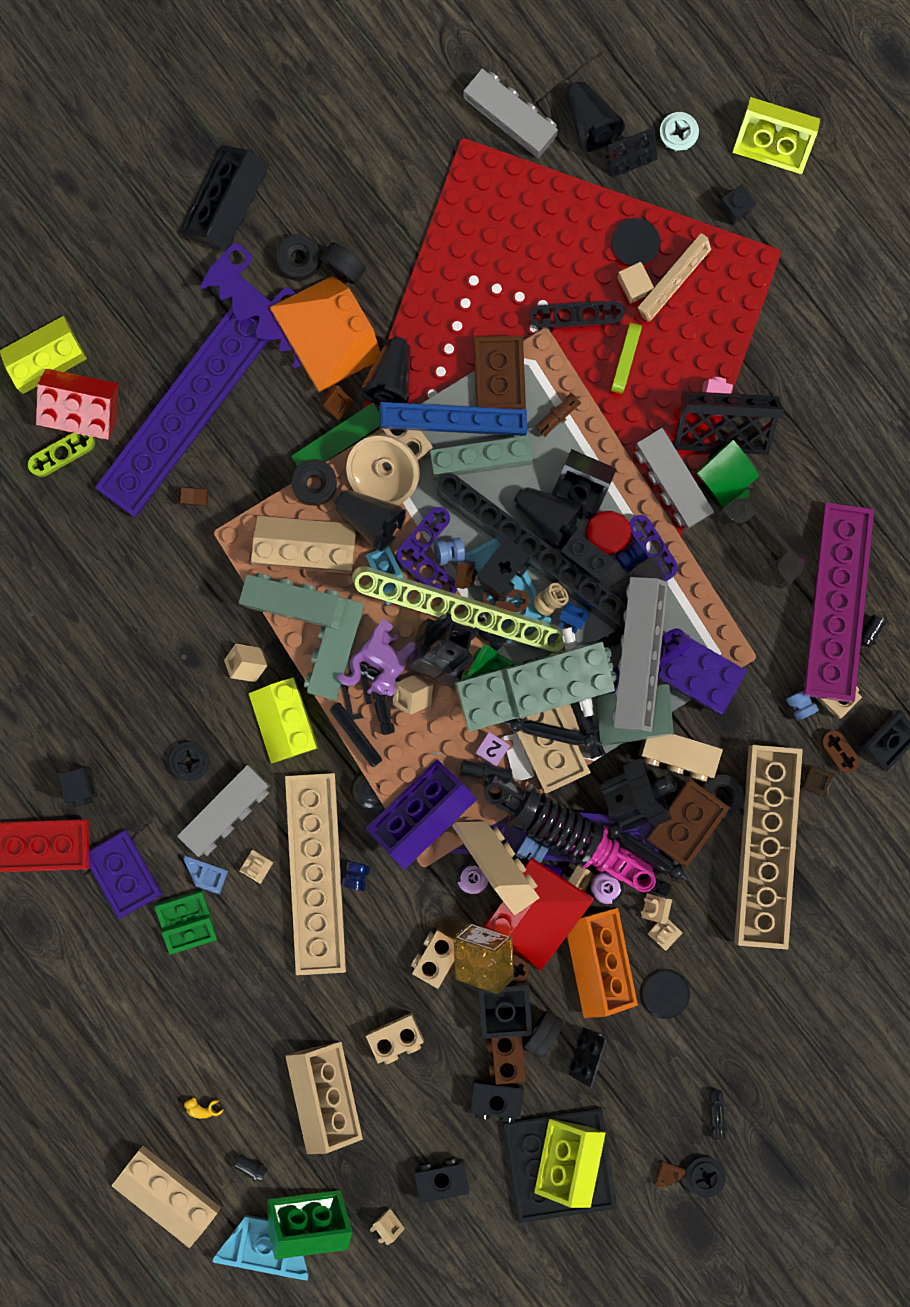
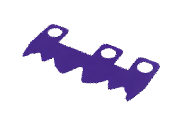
M237 243L232 244L210 267L200 289L210 285L219 286V298L221 300L232 297V310L238 321L252 316H259L256 337L265 340L281 339L280 351H294L271 312L270 307L281 302V298L284 295L293 296L296 293L290 288H284L270 302L239 275L252 261V255ZM239 250L245 255L243 264L234 265L231 263L229 255L232 251ZM294 351L295 361L293 368H297L302 363Z

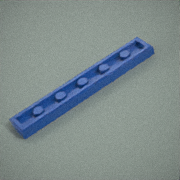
M381 402L379 405L380 429L525 436L527 434V410L390 402Z

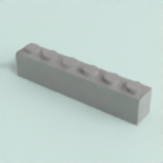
M630 577V584L627 586L628 603L627 609L624 612L625 630L621 638L622 658L618 664L620 676L619 684L616 686L615 691L617 703L616 709L613 712L614 728L628 731L652 732L668 582L658 578Z

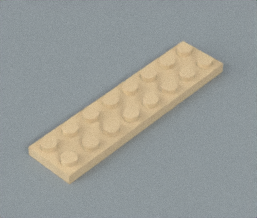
M335 773L285 776L296 975L346 972Z

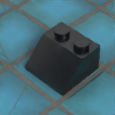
M571 449L552 494L585 505L584 518L590 520L598 513L617 468Z
M528 980L479 984L482 1039L532 1036Z

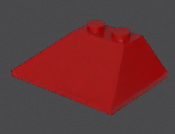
M531 857L524 866L526 871L523 874L524 876L530 874L538 887L534 890L540 898L515 916L504 901H502L495 912L492 911L481 927L503 934L500 937H496L503 938L502 940L496 939L494 941L541 971L594 901V898Z

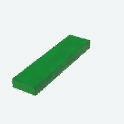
M371 403L291 457L297 466L311 459H318L324 462L329 461L380 429L379 410L374 403Z

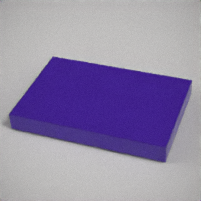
M127 830L90 850V869L118 919L162 895L159 886Z

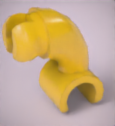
M191 1098L184 1103L186 1112L198 1119L218 1116L224 1110L223 1108L220 1111H214L212 1105L219 1102V1099L213 1100L208 1108L198 1105L195 1098Z

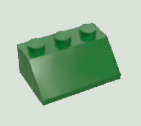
M341 1190L268 1199L269 1239L274 1260L348 1250L352 1229Z

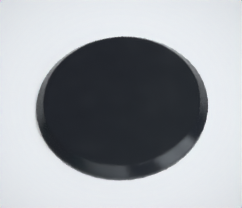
M641 218L627 219L615 229L612 236V249L616 257L624 264L633 266L641 262L643 265H646L658 254L660 236L655 226L649 221Z
M660 969L646 977L641 986L640 996L643 1006L651 1015L662 1019H669L678 1016L685 1010L690 999V989L687 981L681 974L671 969Z

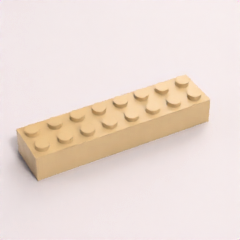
M749 745L734 939V943L739 946L788 949L803 749Z

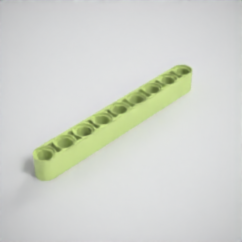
M367 566L358 567L353 572V583L362 594L437 617L449 613L454 622L473 628L477 627L480 630L551 652H557L564 648L563 633L554 624ZM363 575L371 576L370 582L366 585L358 583ZM391 582L395 584L391 592L382 591L386 583ZM409 591H419L415 599L409 600L406 598ZM436 597L442 598L439 606H430L432 599ZM461 604L466 606L461 614L454 613L456 606ZM480 613H489L485 621L477 620ZM504 620H512V624L508 628H501ZM530 626L535 627V631L531 635H524L526 628ZM551 634H558V637L554 642H547L548 637Z

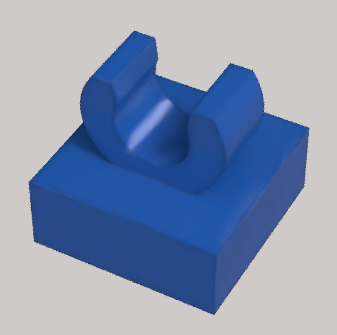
M567 602L559 617L561 620L559 628L562 629L564 624L568 623L573 626L572 632L575 634L578 629L581 630L589 612Z

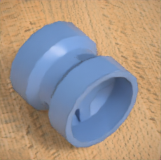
M460 537L452 538L449 542L444 540L434 542L435 558L439 566L447 565L449 561L458 563L465 560L464 545Z
M804 690L786 699L788 705L795 709L794 716L797 721L819 711L816 703L811 702L810 697L803 696Z
M527 835L515 856L528 861L532 857L541 863L549 847L544 844H538L533 837Z

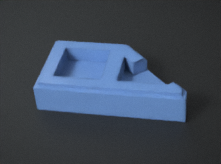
M184 856L185 864L196 887L220 895L228 871Z

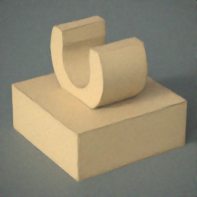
M252 850L241 867L240 872L261 884L274 862Z
M570 863L568 866L574 870L571 877L562 875V878L585 892L596 874L588 869H582L579 865L576 866Z
M647 894L644 898L645 904L643 911H641V918L667 924L672 900Z
M668 919L667 924L657 922L647 934L666 951L682 932Z
M388 1209L374 1222L370 1231L374 1232L376 1230L381 1236L378 1240L379 1243L385 1242L389 1245L396 1240L405 1228L392 1210Z

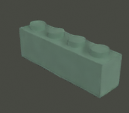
M529 435L430 450L434 479H439L448 473L459 476L531 465L533 460Z
M256 573V576L246 575L239 600L240 605L249 609L339 630L346 605V600L339 597V592L325 589L324 593L316 591L317 587L308 584H302L301 587L293 586V581L279 578V581L276 582L270 580V576Z
M342 598L346 600V605L339 630L321 626L318 639H322L320 649L315 648L311 663H315L313 673H307L304 687H308V694L336 702L342 685L337 676L339 673L345 675L365 607L363 603Z

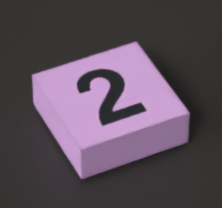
M489 732L476 751V754L497 767L510 745Z

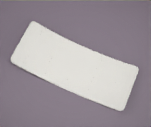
M517 735L504 736V740H513L514 742L513 747L507 750L514 781L532 778L531 765Z

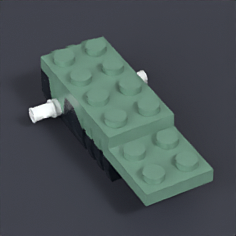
M572 627L561 629L565 649L455 682L467 731H475L515 718H524L575 702L580 703L584 717L593 715L592 697L615 691L613 683L617 681V675L612 669L613 663L610 662L611 651L609 647H604L603 642L599 641L577 645Z

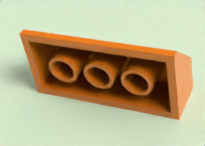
M618 908L582 915L567 937L584 1018L606 1017L638 1006Z

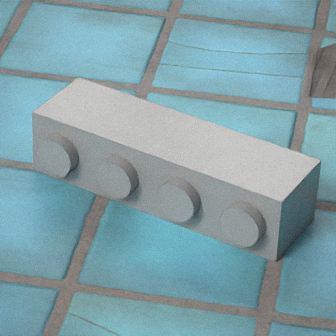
M481 69L465 88L464 99L539 159L557 137L558 129L556 124L550 118H543L539 115L537 108L530 102L524 103L519 99L518 93L513 88L503 86L500 83V79L493 72L489 71L487 73L484 69Z
M663 428L636 444V451L634 453L641 464L645 463L648 467V477L654 485L658 484L661 488L662 493H660V496L667 506L671 505L674 509L675 514H673V517L680 527L684 526L688 530L714 513Z
M247 765L177 837L198 857L203 854L208 856L217 847L215 842L221 836L225 839L235 829L232 826L238 818L243 821L252 812L249 807L255 801L260 803L269 794L267 789L270 785L250 765Z

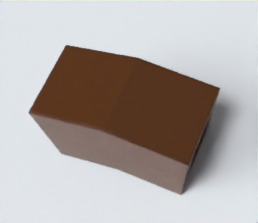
M181 487L178 489L177 504L207 507L209 491L206 489Z

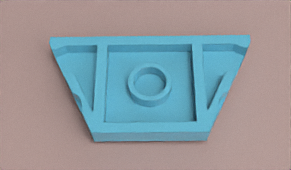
M246 1215L213 1258L214 1263L307 1281L309 1276L304 1256L274 1260L269 1239L268 1219Z

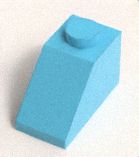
M389 547L384 551L376 550L366 555L371 568L403 578ZM391 582L386 583L382 591L391 592L395 584Z

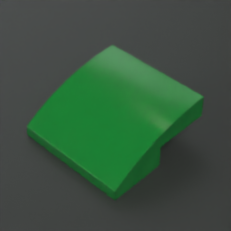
M731 439L695 472L708 488L707 491L723 509L760 476L741 448Z
M202 889L155 903L154 907L162 927V935L169 955L217 940L213 921Z

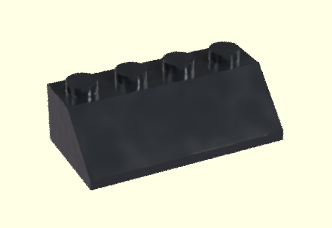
M221 145L179 232L213 249L226 251L232 245L234 236L244 221V215L249 205L253 202L260 183L265 178L269 164L250 150Z

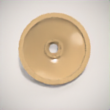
M376 434L360 440L349 453L346 464L347 477L354 491L396 505L405 502L414 493L419 482V464L414 453L404 442L389 435ZM384 462H388L391 468H387Z

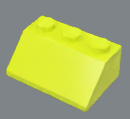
M750 97L732 153L802 174L818 133L820 119Z
M64 316L0 350L5 368L16 388L22 394L37 387L46 368L64 372L87 359Z
M296 678L286 679L249 693L271 764L318 749Z
M549 1119L534 1193L570 1208H591L605 1132L584 1125Z

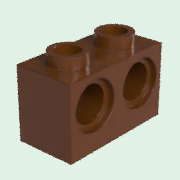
M522 1036L503 1037L510 1039L512 1042L508 1050H501L497 1046L498 1041L502 1038L487 1039L488 1053H493L494 1063H489L490 1078H495L496 1085L526 1082ZM504 1063H510L514 1066V1071L510 1075H504L500 1072V1067Z

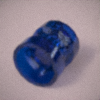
M635 539L630 541L625 549L614 553L618 563L627 573L634 570L635 565L638 563H644L648 560L646 552Z
M347 861L345 867L347 873L342 878L341 886L365 891V878L369 875L371 867Z

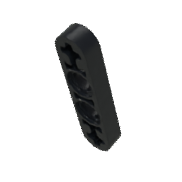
M617 301L539 305L530 311L529 323L538 330L546 328L617 325L622 321L625 310L622 304ZM600 307L603 308L602 313L610 312L611 307H614L615 311L620 312V314H617L616 319H612L611 315H603V320H599ZM587 308L593 309L596 314L595 319L592 321L584 320L582 317L583 310ZM554 310V323H550L551 318L543 319L541 324L538 323L537 319H533V317L537 316V312H542V316H550V311ZM561 310L569 311L571 313L570 321L566 323L559 321L557 317L558 312Z

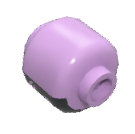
M469 861L459 868L457 883L464 892L478 894L487 887L489 881L476 861Z
M607 871L596 874L592 879L591 892L599 902L612 904L622 896L624 891L623 882L613 877Z

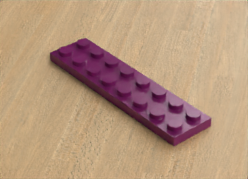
M827 502L824 504L803 696L850 703L855 701L874 509Z

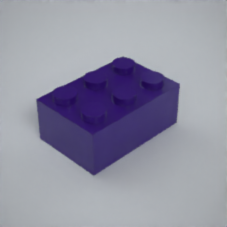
M678 636L677 639H676L677 642L675 643V645H679V644H680V643H679V639H680L679 636ZM690 638L689 648L659 669L658 681L669 685L670 688L715 714L722 715L747 670Z

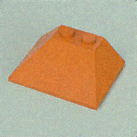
M331 276L270 307L271 312L318 392L373 365L380 354L374 329L350 288L335 276Z

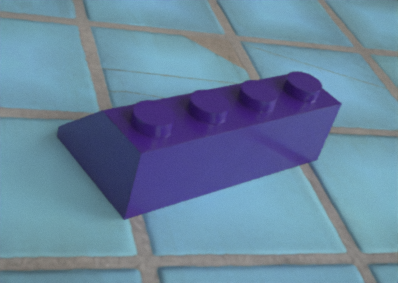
M437 759L365 829L405 870L477 799Z

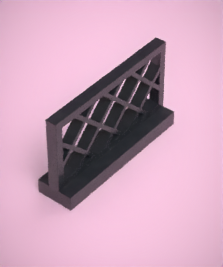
M682 391V406L673 446L676 450L717 452L728 440L739 434L743 440L737 445L744 453L769 455L778 418H782L784 409L778 396ZM687 413H697L700 415L698 419L690 424L686 420ZM714 415H722L724 417L715 425L709 421V418ZM738 416H746L748 420L738 427L732 421ZM763 417L771 418L770 422L762 428L757 424V421ZM706 422L710 428L699 435L694 428ZM729 423L734 429L722 436L718 430ZM753 424L757 431L746 437L742 431ZM688 432L695 436L689 442H681V437ZM713 433L719 438L712 444L704 441L705 438ZM761 435L765 438L764 446H753L751 443Z

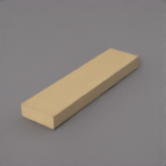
M701 233L640 304L638 309L643 319L647 322L651 321L710 252L711 246L708 237Z

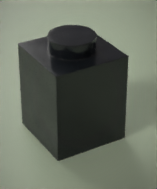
M741 184L722 198L719 208L734 225L753 211L756 202Z

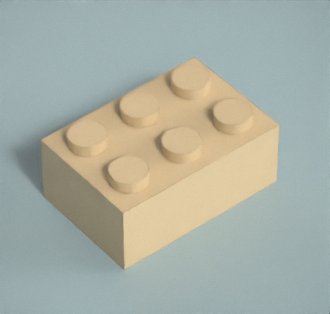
M674 734L642 740L638 756L642 757L643 761L648 765L659 767V763L665 764L668 771L683 774V771L690 772L689 777L700 781H707V778L715 777L723 749Z

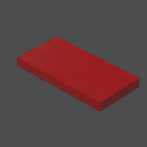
M89 819L0 822V872L90 869Z

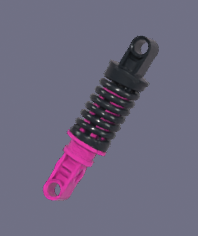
M491 775L484 781L485 799L509 814L507 819L509 826L515 827L522 832L526 831L529 836L534 835L535 840H542L543 844L546 846L550 845L552 850H558L561 855L567 854L569 860L576 859L577 864L582 869H586L592 864L596 867V870L600 872L607 871L616 879L624 881L641 892L650 891L655 886L656 880L652 867L637 858L630 851L619 847L618 841L607 838L608 829L605 826L602 827L595 822H591L589 818L583 817L579 812H574L572 808H567L565 804L559 803L557 799L550 798L547 793H541L532 783L523 790L499 775ZM492 786L502 788L499 793H491L489 791ZM645 873L649 875L645 880L637 879L640 874Z

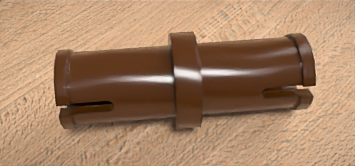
M570 392L561 403L550 409L551 412L536 424L535 428L541 431L540 433L546 438L557 425L563 424L566 421V417L580 406L581 402L579 399H575L576 396Z

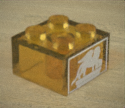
M470 923L453 938L456 980L498 994L514 979L512 937Z

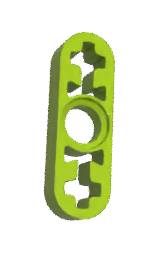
M631 322L629 324L611 391L621 394L624 392L642 325Z
M72 433L34 454L28 461V468L34 475L45 477L90 452L94 448L95 439L92 436ZM80 436H84L85 438L89 437V439L86 441V447H83L81 444L74 447L77 450L76 453H74L72 447L67 444L70 441L73 445L79 443ZM59 447H66L68 449V456L64 460H58L55 457V451ZM48 453L56 463L52 466L50 461L43 465V471L34 468L37 466V460L45 462L49 459L46 456Z

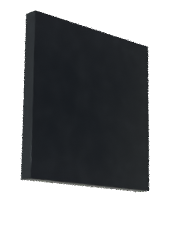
M602 1107L515 1120V1122H503L518 1223L617 1209ZM549 1119L584 1125L605 1132L591 1208H570L534 1193Z

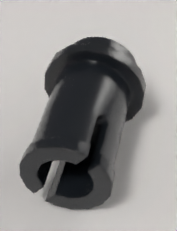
M872 615L871 620L862 633L861 644L869 648L877 643L875 640L884 625H886V621L879 616Z
M241 1154L234 1169L254 1178V1182L256 1180L261 1182L268 1169L264 1167L263 1163L260 1165Z

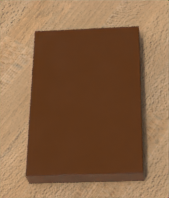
M523 335L474 337L476 407L526 410Z
M690 778L668 807L672 819L655 826L646 837V840L685 868H688L730 808Z

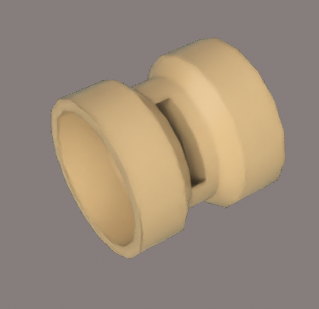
M552 583L546 587L545 591L539 592L534 597L535 608L544 616L551 615L557 608H561L568 602L567 591L558 583Z

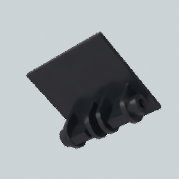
M654 127L608 145L609 155L605 156L608 166H611L612 177L626 174L630 170L658 160Z
M583 1027L582 1033L577 1039L575 1056L570 1062L569 1076L593 1088L607 1039L603 1038L604 1034L596 1031L592 1032Z

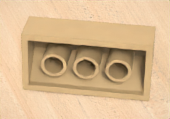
M257 516L251 562L253 566L353 574L356 530L348 523Z
M487 821L455 822L452 825L494 890L514 916L540 898L534 890L538 887L530 874L524 876L523 873L526 871V868L519 858L515 860L512 858L516 854L507 842L503 845L501 841L505 838L497 827L492 829Z
M342 1042L304 1049L286 1055L306 1153L326 1154L363 1140Z
M144 1146L140 1148L112 1184L113 1188L189 1248L204 1232L221 1208Z

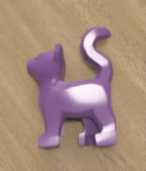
M383 618L372 631L369 640L352 656L349 662L352 674L346 676L339 673L337 676L338 680L347 686L355 685L360 681L362 674L360 662L364 661L381 672L374 677L367 693L370 694L374 691L380 695L392 696L396 692L395 679L403 672L416 644L410 642L398 652L395 651L388 643H394L399 636L390 632L393 625Z

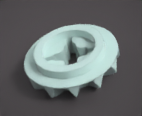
M675 112L668 115L660 127L661 140L666 145V148H671L675 152L679 150L686 151L695 144L699 135L696 120L684 112ZM676 125L680 130H686L682 135V140L678 135H672L675 132Z

